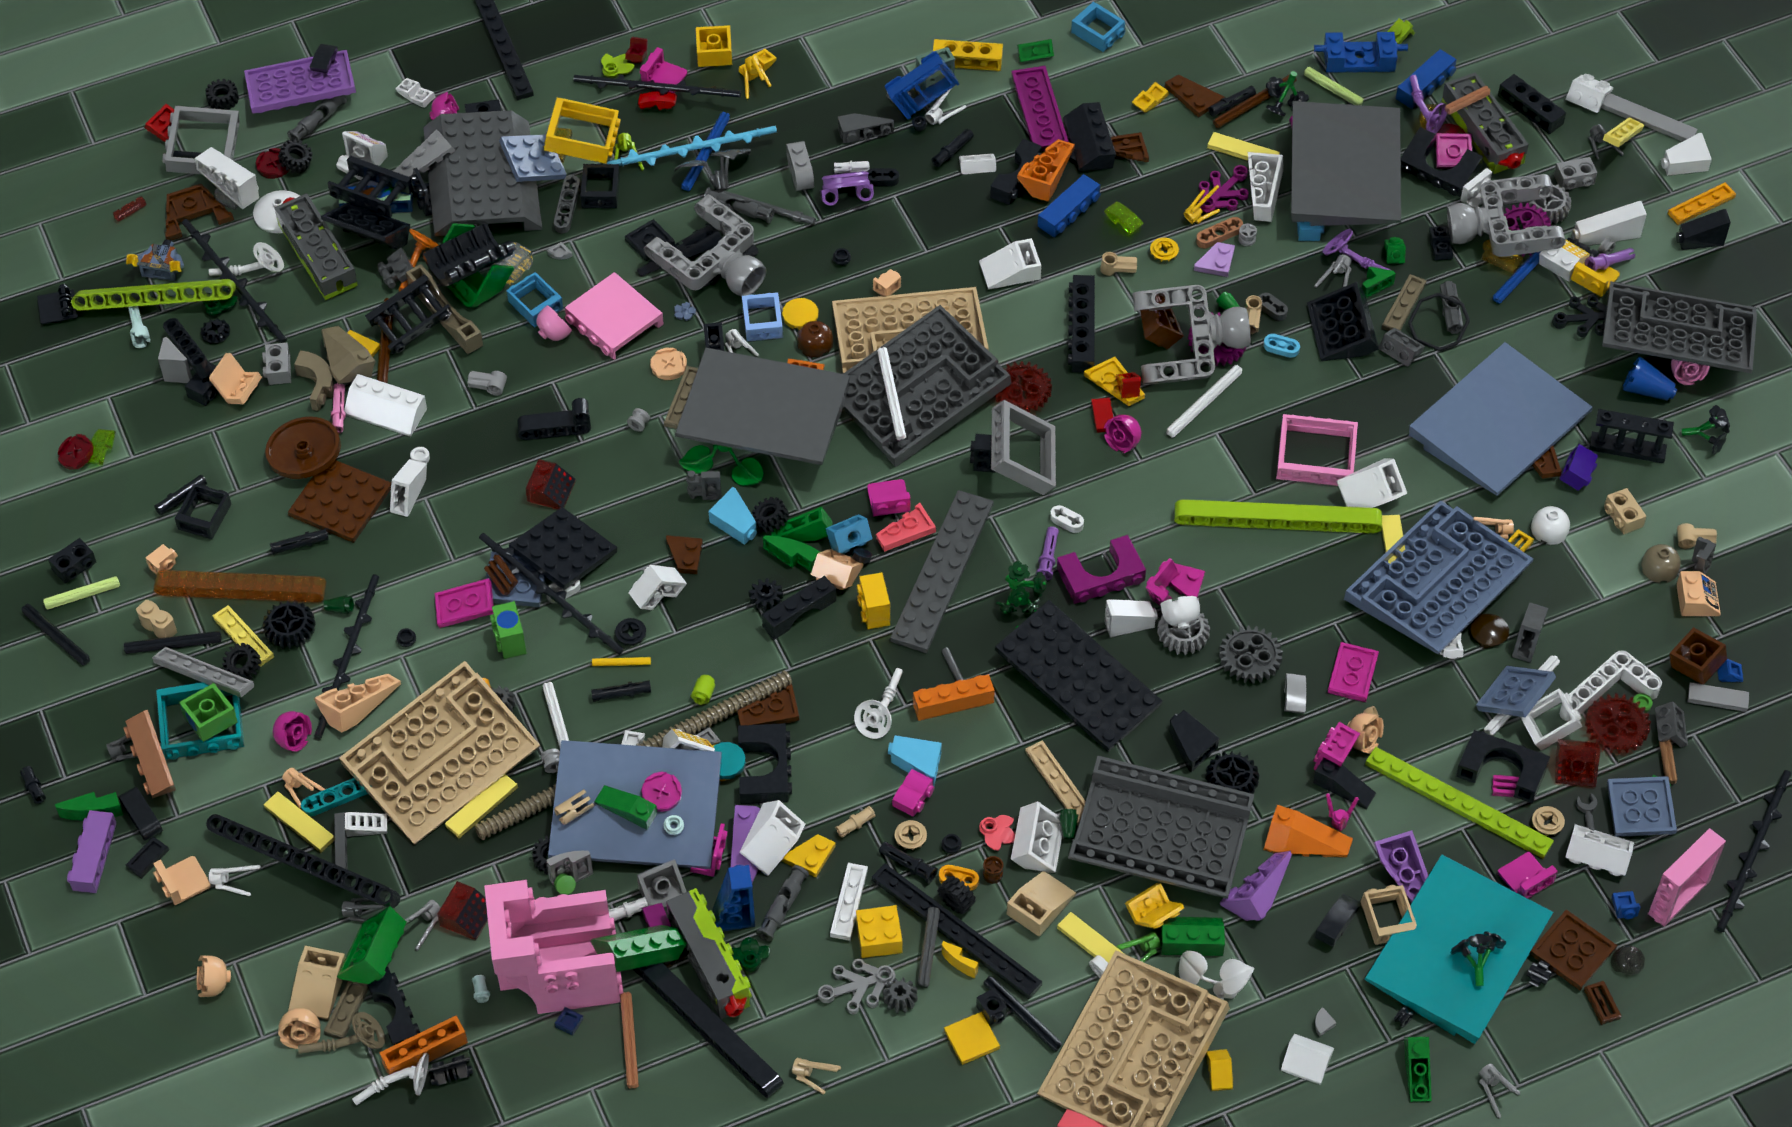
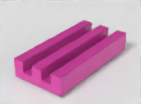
M1493 775L1492 795L1514 797L1515 790L1497 788L1515 789L1519 777Z

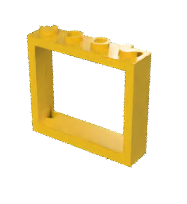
M557 97L546 135L544 151L607 164L608 157L612 158L621 119H618L619 110ZM563 116L610 126L605 146L555 136L560 117Z

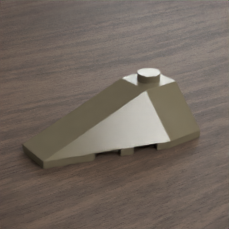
M339 326L322 329L321 333L327 350L330 373L338 384L354 381L357 374L372 377L375 360L363 345Z

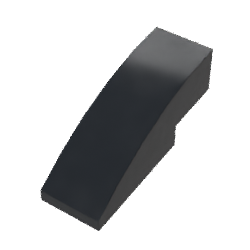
M1343 893L1317 928L1315 938L1334 947L1360 908L1361 902Z

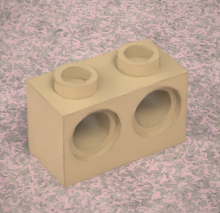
M1627 488L1607 495L1604 509L1607 514H1610L1615 526L1621 530L1623 535L1644 526L1647 516Z

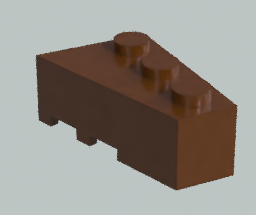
M1158 295L1155 297L1157 303L1162 304L1165 302L1163 296ZM1172 309L1140 310L1146 340L1155 343L1157 346L1169 349L1183 337Z

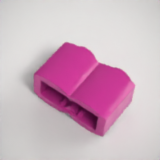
M912 769L894 795L892 806L914 817L917 812L920 813L925 804L923 801L926 797L932 795L935 788L933 786V779Z

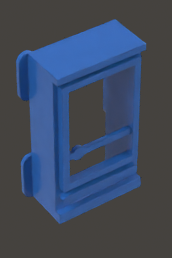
M933 51L921 60V65L904 77L897 76L885 85V89L899 110L907 119H910L912 114L934 101L956 84L958 86L959 82L937 51ZM940 70L945 77L922 91L918 84ZM915 87V90H918L920 94L912 99L908 91Z

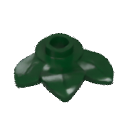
M227 288L223 289L224 292L229 293ZM231 296L229 299L203 301V304L206 306L207 314L218 315L224 309L234 306L238 297Z
M751 937L743 939L740 947L732 948L733 959L738 960L748 972L758 970L761 961L770 955L769 946H759L757 940Z

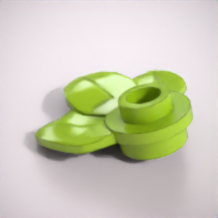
M605 54L601 59L603 74L609 78L616 77L619 74H628L635 67L634 64L628 63V60H625V54L614 58L609 54Z

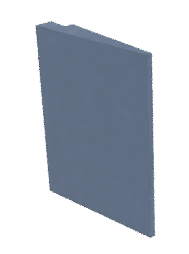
M1504 342L1416 419L1409 427V436L1424 444L1425 451L1498 496L1589 414L1593 407Z
M1440 500L1346 590L1344 600L1439 654L1533 562V558L1481 522L1473 520L1472 516L1456 506L1452 509ZM1405 545V550L1403 552L1399 551ZM1394 554L1398 556L1395 561L1388 563V560Z
M561 740L554 808L583 789L586 793L572 801L571 804L574 805L587 796L590 797V800L575 810L579 812L591 803L595 806L566 825L562 824L559 819L567 812L565 811L556 816L553 808L548 858L566 852L582 850L589 851L591 861L659 866L675 859L678 867L711 869L722 752ZM657 772H667V774L674 775L679 780L682 788L681 800L677 806L669 811H657V815L648 830L594 803L604 785L642 797L641 790L646 778ZM671 815L681 817L684 822V829L678 835H670L664 830V821ZM675 823L670 825V827L673 829L677 828L678 826Z

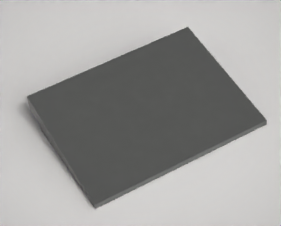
M1293 101L1292 222H1310V226L1401 223L1400 108Z
M1610 281L1602 346L1752 374L1757 321L1756 307Z
M939 305L880 347H886L888 351L906 438L896 439L877 350L843 373L850 375L849 389L845 397L843 410L890 462L897 467L1012 384L1011 377L998 364V359L950 313Z
M705 348L675 437L822 465L845 404L850 375Z

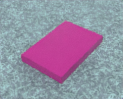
M488 578L435 593L438 627L443 628L493 614L492 606L494 605L491 580Z
M1341 642L1328 693L1366 702L1379 651Z

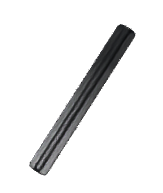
M26 604L22 607L21 610L25 616L81 665H86L90 662L88 654L33 606Z
M220 631L126 642L124 643V652L130 654L162 650L165 647L178 648L219 643L222 637Z
M991 976L986 978L984 985L989 990L995 988L1006 1006L1053 1051H1057L1062 1046V1042L996 979Z

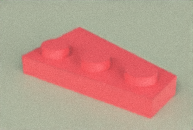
M919 503L913 511L903 514L902 519L892 522L878 532L876 539L885 552L935 533L936 526L921 503Z

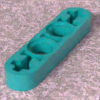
M352 778L306 797L301 802V808L303 812L312 817L368 793L355 778ZM344 789H353L350 795L343 794ZM329 795L335 797L334 801L330 803L324 802L325 797ZM311 804L313 809H309L307 805Z

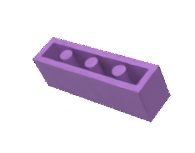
M89 810L87 818H84L83 833L78 838V850L73 855L72 870H69L67 881L70 883L73 891L97 893L117 824L113 813Z

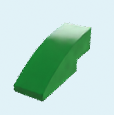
M770 535L763 537V549L792 568L798 563L812 572L817 554L820 551L790 538Z
M91 792L55 804L59 817L70 820L84 821V818L88 816L89 810L113 813L114 817L123 815L116 792L98 798L95 792Z

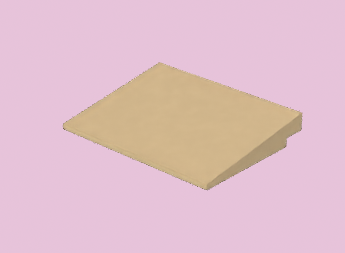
M976 287L832 301L842 374L939 305L950 313L989 351Z
M464 661L339 757L341 764L363 786L366 792L406 837L416 845L472 799L538 749L540 744L481 676L475 673L467 662Z
M1115 951L1037 1094L1066 1110L1069 1109L1085 1115L1105 1127H1167L1230 1009L1227 1001L1209 994L1206 989L1119 951Z

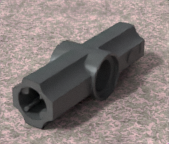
M1445 281L1443 284H1440L1441 294L1460 301L1456 284L1452 283V281ZM1441 298L1443 305L1442 314L1445 317L1447 331L1451 332V334H1457L1463 328L1460 305Z

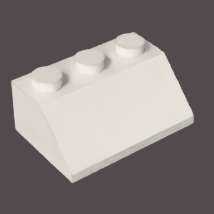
M1039 802L1020 807L1011 860L1024 869L1055 873L1063 835L1059 816Z
M1575 824L1566 858H1569V861L1576 864H1581V862L1588 864L1590 868L1595 870L1605 869L1612 875L1625 876L1632 856L1634 842Z

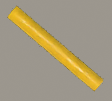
M651 657L592 658V666L651 665Z

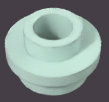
M671 815L664 821V830L670 835H678L684 829V822L677 815ZM675 823L678 826L677 828L673 829L670 827V825Z

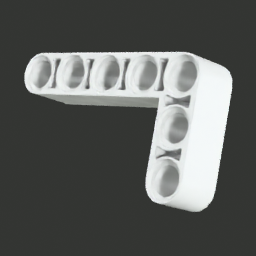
M1618 651L1569 694L1573 700L1571 706L1573 709L1576 708L1581 715L1620 679L1637 693L1646 694L1654 700L1659 694L1662 681L1655 673L1628 652ZM1562 703L1559 713L1560 717L1569 722L1571 718Z

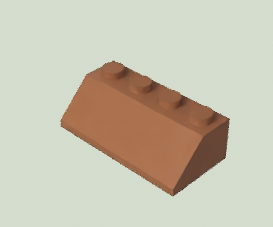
M145 710L126 720L127 726L123 728L127 739L131 738L134 745L130 746L133 757L138 756L140 764H137L140 776L145 775L147 781L143 783L147 795L151 794L152 798L173 792L176 789L149 712Z

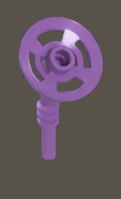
M1412 75L1410 76L1413 90V101L1418 105L1424 118H1426V130L1436 134L1445 121L1447 112H1445L1446 104L1440 103L1432 111H1429L1423 102L1424 97L1422 90L1419 88L1417 76Z
M1351 229L1339 233L1323 249L1325 255L1337 251L1342 252L1361 264V267L1365 269L1376 267L1390 270L1376 264L1374 260L1367 257L1363 258L1348 249L1347 243L1353 234Z

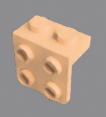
M226 353L210 375L209 380L228 404H244L258 386L262 376L259 372H245L233 355Z
M190 856L167 869L161 860L153 863L156 870L153 872L154 877L158 883L162 882L164 895L166 898L170 897L174 905L209 889L211 886L194 856Z

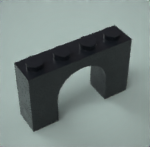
M1420 127L1401 156V170L1407 174L1410 173L1417 176L1421 181L1432 183L1436 188H1442L1453 196L1461 197L1463 186L1475 178L1482 167L1483 156L1467 149L1455 167L1445 171L1436 170L1426 162L1428 154L1436 143V134Z
M786 724L738 726V744L744 753L765 752L772 755L778 761L776 768L769 774L739 777L740 804H759L777 800L789 802L788 795L792 794V782H788V777H792L791 765H787V760H791V748H787V743H790V731H786Z
M1474 730L1458 765L1456 777L1476 783L1485 763L1495 759L1507 760L1513 763L1520 771L1514 797L1533 804L1547 771L1550 756L1488 735L1485 732Z

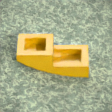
M766 49L752 55L758 57L764 72L777 60ZM743 64V65L739 66V71H738V72H739L740 74H742L743 76H744L743 66H745L746 64ZM748 72L749 81L759 76L758 73L751 74Z
M1155 82L1146 92L1143 90L1132 101V104L1146 113L1161 103L1169 95V92Z
M943 941V957L957 970L975 979L978 973V962L963 957L961 947Z

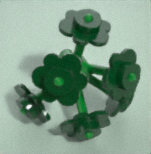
M1015 561L1013 565L1009 566V575L1005 578L1012 589L1006 604L996 602V605L1000 606V610L1004 613L1010 614L1011 612H1017V609L1011 606L1010 603H1013L1015 607L1028 604L1029 606L1022 612H1029L1031 614L1037 611L1041 600L1037 599L1032 603L1028 598L1030 594L1025 590V587L1033 588L1034 596L1041 597L1042 592L1046 589L1047 580L1042 572H1037L1033 581L1023 580V578L1027 579L1030 576L1028 566L1026 564L1022 565L1020 561Z

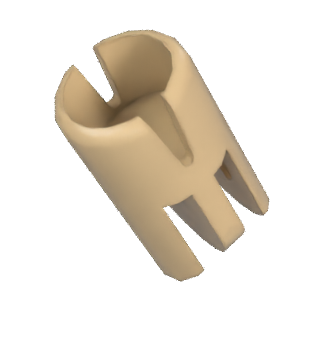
M584 789L554 808L556 816L565 811L567 812L559 819L562 824H568L595 806L591 803L579 812L575 810L589 801V796L574 805L571 804L572 801L586 793Z

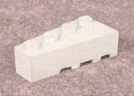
M210 147L195 158L197 170L240 208L244 209L259 199V187L255 174L221 152Z
M1248 152L1254 220L1272 222L1283 174V155Z

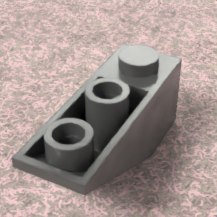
M853 113L838 116V130L844 144L893 134L894 120Z

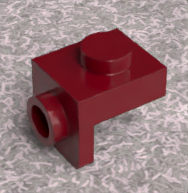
M631 37L630 48L625 53V60H630L632 63L642 62L647 56L648 39Z

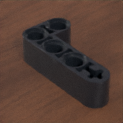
M584 398L573 400L571 404L572 410L520 416L517 419L519 438L532 440L580 435L590 432L591 422L588 401Z

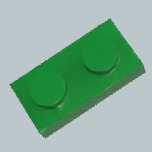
M1052 39L1017 45L1019 62L1054 56Z

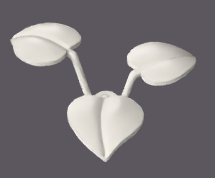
M1186 951L1182 954L1179 963V976L1181 979L1194 985L1198 984L1200 979L1214 984V994L1223 1000L1224 998H1234L1247 984L1254 971L1253 967L1240 960L1228 959L1220 969L1222 981H1215L1203 976L1207 971L1208 965L1200 953Z

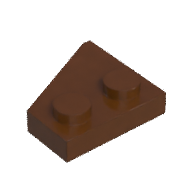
M1141 132L1111 137L1116 156L1149 162V155Z
M666 535V543L670 548L678 572L698 574L703 539Z

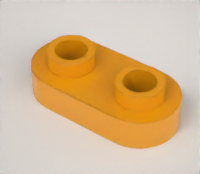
M944 865L939 870V881L941 884L947 879V876H954L955 879L959 878L960 882L963 881L965 886L968 885L970 891L978 887L979 876L974 870L954 865Z

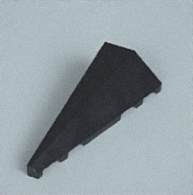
M707 222L705 227L695 230L693 234L680 240L673 246L681 251L683 256L689 258L714 248L722 237L719 231ZM650 260L649 263L636 270L640 276H643L662 267L653 260Z

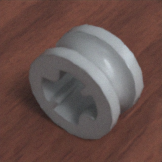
M1606 238L1599 246L1598 251L1608 255L1614 250L1616 243L1610 242L1611 240Z

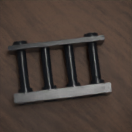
M351 155L347 159L349 172L340 183L336 184L331 181L327 183L330 196L346 201L389 218L392 217L390 204L398 194L403 192L410 195L413 191L411 177ZM355 175L363 177L354 190L346 187ZM370 181L378 183L369 195L361 193ZM385 186L393 188L384 201L376 198Z
M426 274L365 315L371 327L378 325L390 340L391 344L388 345V348L392 355L404 350L407 344L440 321L447 320L450 314H452L450 306L447 304L442 307L429 290L432 285ZM420 293L424 294L437 311L429 318H427L414 300ZM405 304L411 307L421 321L414 328L410 326L399 311L400 307ZM390 314L394 315L407 332L398 339L384 321Z
M1598 409L1596 426H1600L1599 432L1592 431L1589 450L1664 464L1667 444H1663L1664 438L1672 439L1674 422ZM1607 429H1618V436L1606 434ZM1626 432L1638 433L1637 438L1625 437ZM1645 435L1657 436L1656 441H1645Z

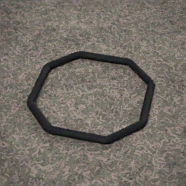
M1435 293L1418 301L1408 325L1414 340L1435 350L1442 351L1460 343L1470 318L1462 302L1441 293ZM1435 297H1441L1460 305L1466 318L1457 341L1442 347L1418 339L1412 325L1421 303Z

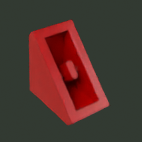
M1135 372L1116 374L1121 399L1140 396L1141 377Z

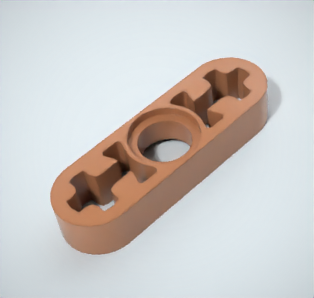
M1231 217L1200 231L1196 238L1197 246L1206 249L1214 246L1217 242L1220 243L1238 235L1243 221L1238 217ZM1221 230L1224 234L1217 235L1215 232Z

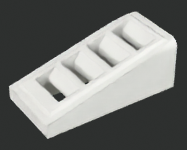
M345 813L347 837L386 834L387 814ZM370 821H372V827H369ZM377 821H381V827H377Z

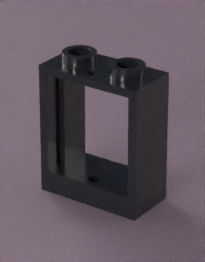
M583 164L580 195L582 208H617L620 182L619 164ZM588 178H613L612 191H587Z
M193 484L175 517L177 529L213 539L231 506L229 493L209 488L206 485ZM199 499L219 505L210 522L191 517Z

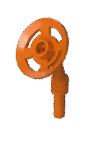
M409 229L410 234L417 241L415 244L416 248L410 259L413 267H415L422 250H425L426 247L432 249L438 246V244L420 232ZM407 280L403 283L401 282L399 291L408 286Z

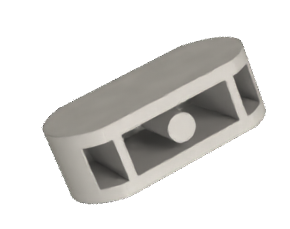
M800 141L786 144L787 161L795 190L800 191L814 188L813 170L805 142Z

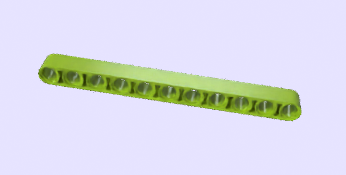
M1178 500L1175 502L1174 520L1180 525L1378 533L1382 530V511L1377 508L1206 500Z

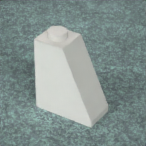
M1698 133L1665 151L1661 165L1665 169L1667 176L1709 170L1712 159L1703 134Z
M409 459L392 479L391 513L409 516L426 481L427 463Z
M1106 600L1104 622L1110 637L1155 628V620L1158 619L1156 609L1152 608L1150 601Z

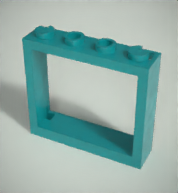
M201 682L156 690L161 749L165 760L245 747L240 697L219 689L224 696L232 695L233 707L238 722L235 724L236 734L213 737L204 742L202 740L170 744L166 706L180 704V701L209 685Z

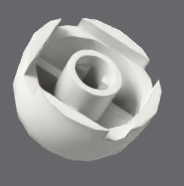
M1547 506L1538 510L1531 524L1532 535L1541 542L1543 540L1549 545L1563 542L1570 529V521L1567 514L1562 509L1554 506Z
M1195 596L1178 597V600L1173 602L1172 599H1169L1160 604L1165 621L1172 626H1178V629L1189 628V624L1194 623L1200 614L1199 598L1197 599Z

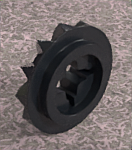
M218 317L213 321L210 319L208 323H204L203 327L200 328L202 338L209 343L222 342L230 334L229 324L224 319L219 320ZM214 327H216V329H218V331H217L218 333L214 332V330H213Z
M627 618L618 623L615 635L618 641L624 643L625 646L627 644L634 646L635 643H641L642 639L646 637V627L638 619ZM630 627L634 632L632 637L628 633Z

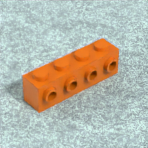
M989 674L984 676L978 675L971 679L958 680L946 685L940 684L933 688L920 689L913 692V706L918 721L992 704L994 703L995 690Z
M454 1016L380 1052L383 1066L388 1075L402 1069L416 1066L424 1053H428L430 1062L467 1044L468 1041L458 1017Z

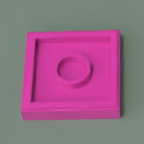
M1436 133V169H1452L1459 163L1467 149L1472 151V134Z

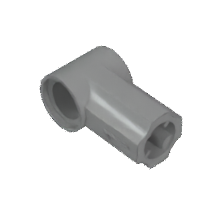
M471 371L468 376V387L484 389L488 393L498 396L503 392L507 376L500 371H493L491 374Z

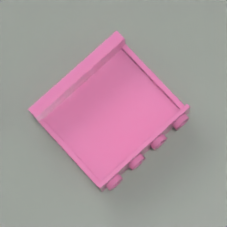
M615 272L565 307L567 322L570 325L573 324L582 335H586L593 345H597L606 356L609 355L613 360L616 359L615 352L647 328L653 324L657 328L663 325V313Z

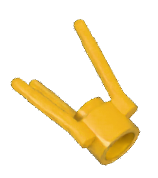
M757 56L746 58V65L743 66L746 99H749L748 72L751 74L758 73L761 81L765 80L768 87H771V83Z
M1218 185L1197 204L1205 193V190H1202L1185 210L1184 216L1190 223L1196 222L1199 224L1202 220L1220 212V209L1201 216L1203 211L1200 208L1219 188Z

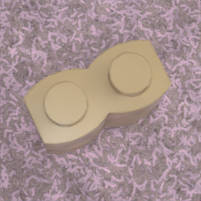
M145 600L136 608L141 625L145 629L153 631L158 638L173 637L177 633L173 617L168 612L159 610V607L154 602Z

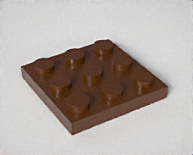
M1565 910L1536 943L1529 955L1539 962L1542 960L1550 964L1548 967L1550 970L1581 991L1616 950L1617 945L1574 914Z

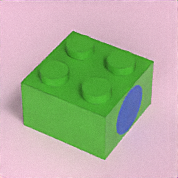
M515 601L492 606L493 614L490 615L498 653L502 652L504 659L527 654Z
M214 683L179 702L183 717L203 742L238 723L234 707Z

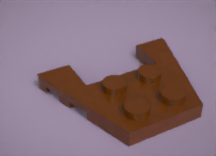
M202 184L167 194L166 240L172 241L183 237L178 223H181L184 219L190 220L213 212L218 224L221 225L234 221L233 214L228 212L225 206L219 203Z

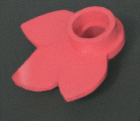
M999 815L996 818L987 817L980 822L979 830L985 836V843L988 847L999 851L1001 844L1014 843L1015 833L1010 828L1014 821L1012 817Z

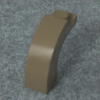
M300 350L294 363L296 375L310 378L316 382L310 396L312 410L320 411L321 406L326 402V397L333 398V377L330 373L329 365L324 359L316 354Z

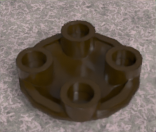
M1494 614L1479 615L1470 626L1473 638L1479 642L1482 648L1498 646L1506 642L1509 636L1507 623L1503 618Z

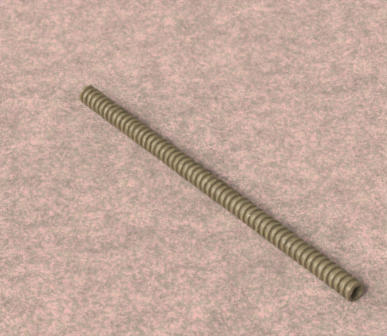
M783 670L781 674L777 673L776 677L767 678L765 682L761 681L760 685L757 683L755 687L751 686L749 690L745 689L744 693L739 692V695L735 694L733 698L729 697L728 701L723 700V703L719 702L717 706L713 705L712 709L707 708L706 712L703 710L701 714L697 713L696 717L691 716L690 720L687 718L685 722L681 721L679 725L675 724L674 727H669V730L665 729L663 733L659 732L657 736L653 735L652 738L649 737L647 741L643 740L641 744L637 743L636 746L662 747L663 737L671 729H679L684 733L695 735L696 731L699 733L701 729L705 730L706 726L711 727L712 723L716 724L717 721L721 722L722 718L727 719L728 715L737 714V710L758 700L760 701V699L764 700L765 697H770V694L776 691L781 692V689H786L787 686L792 684V679L788 672ZM556 784L553 785V788L549 787L547 791L543 790L541 794L537 793V796H531V799H525V802L521 801L519 805L515 804L514 807H509V810H503V813H497V816L493 815L491 819L487 818L485 822L482 820L481 824L476 823L475 830L479 838L485 840L486 836L489 838L492 833L495 835L496 831L501 832L502 828L507 829L508 825L513 826L514 822L517 824L520 819L523 821L524 817L529 818L530 814L535 815L536 811L541 812L542 808L545 810L547 806L551 807L555 799Z

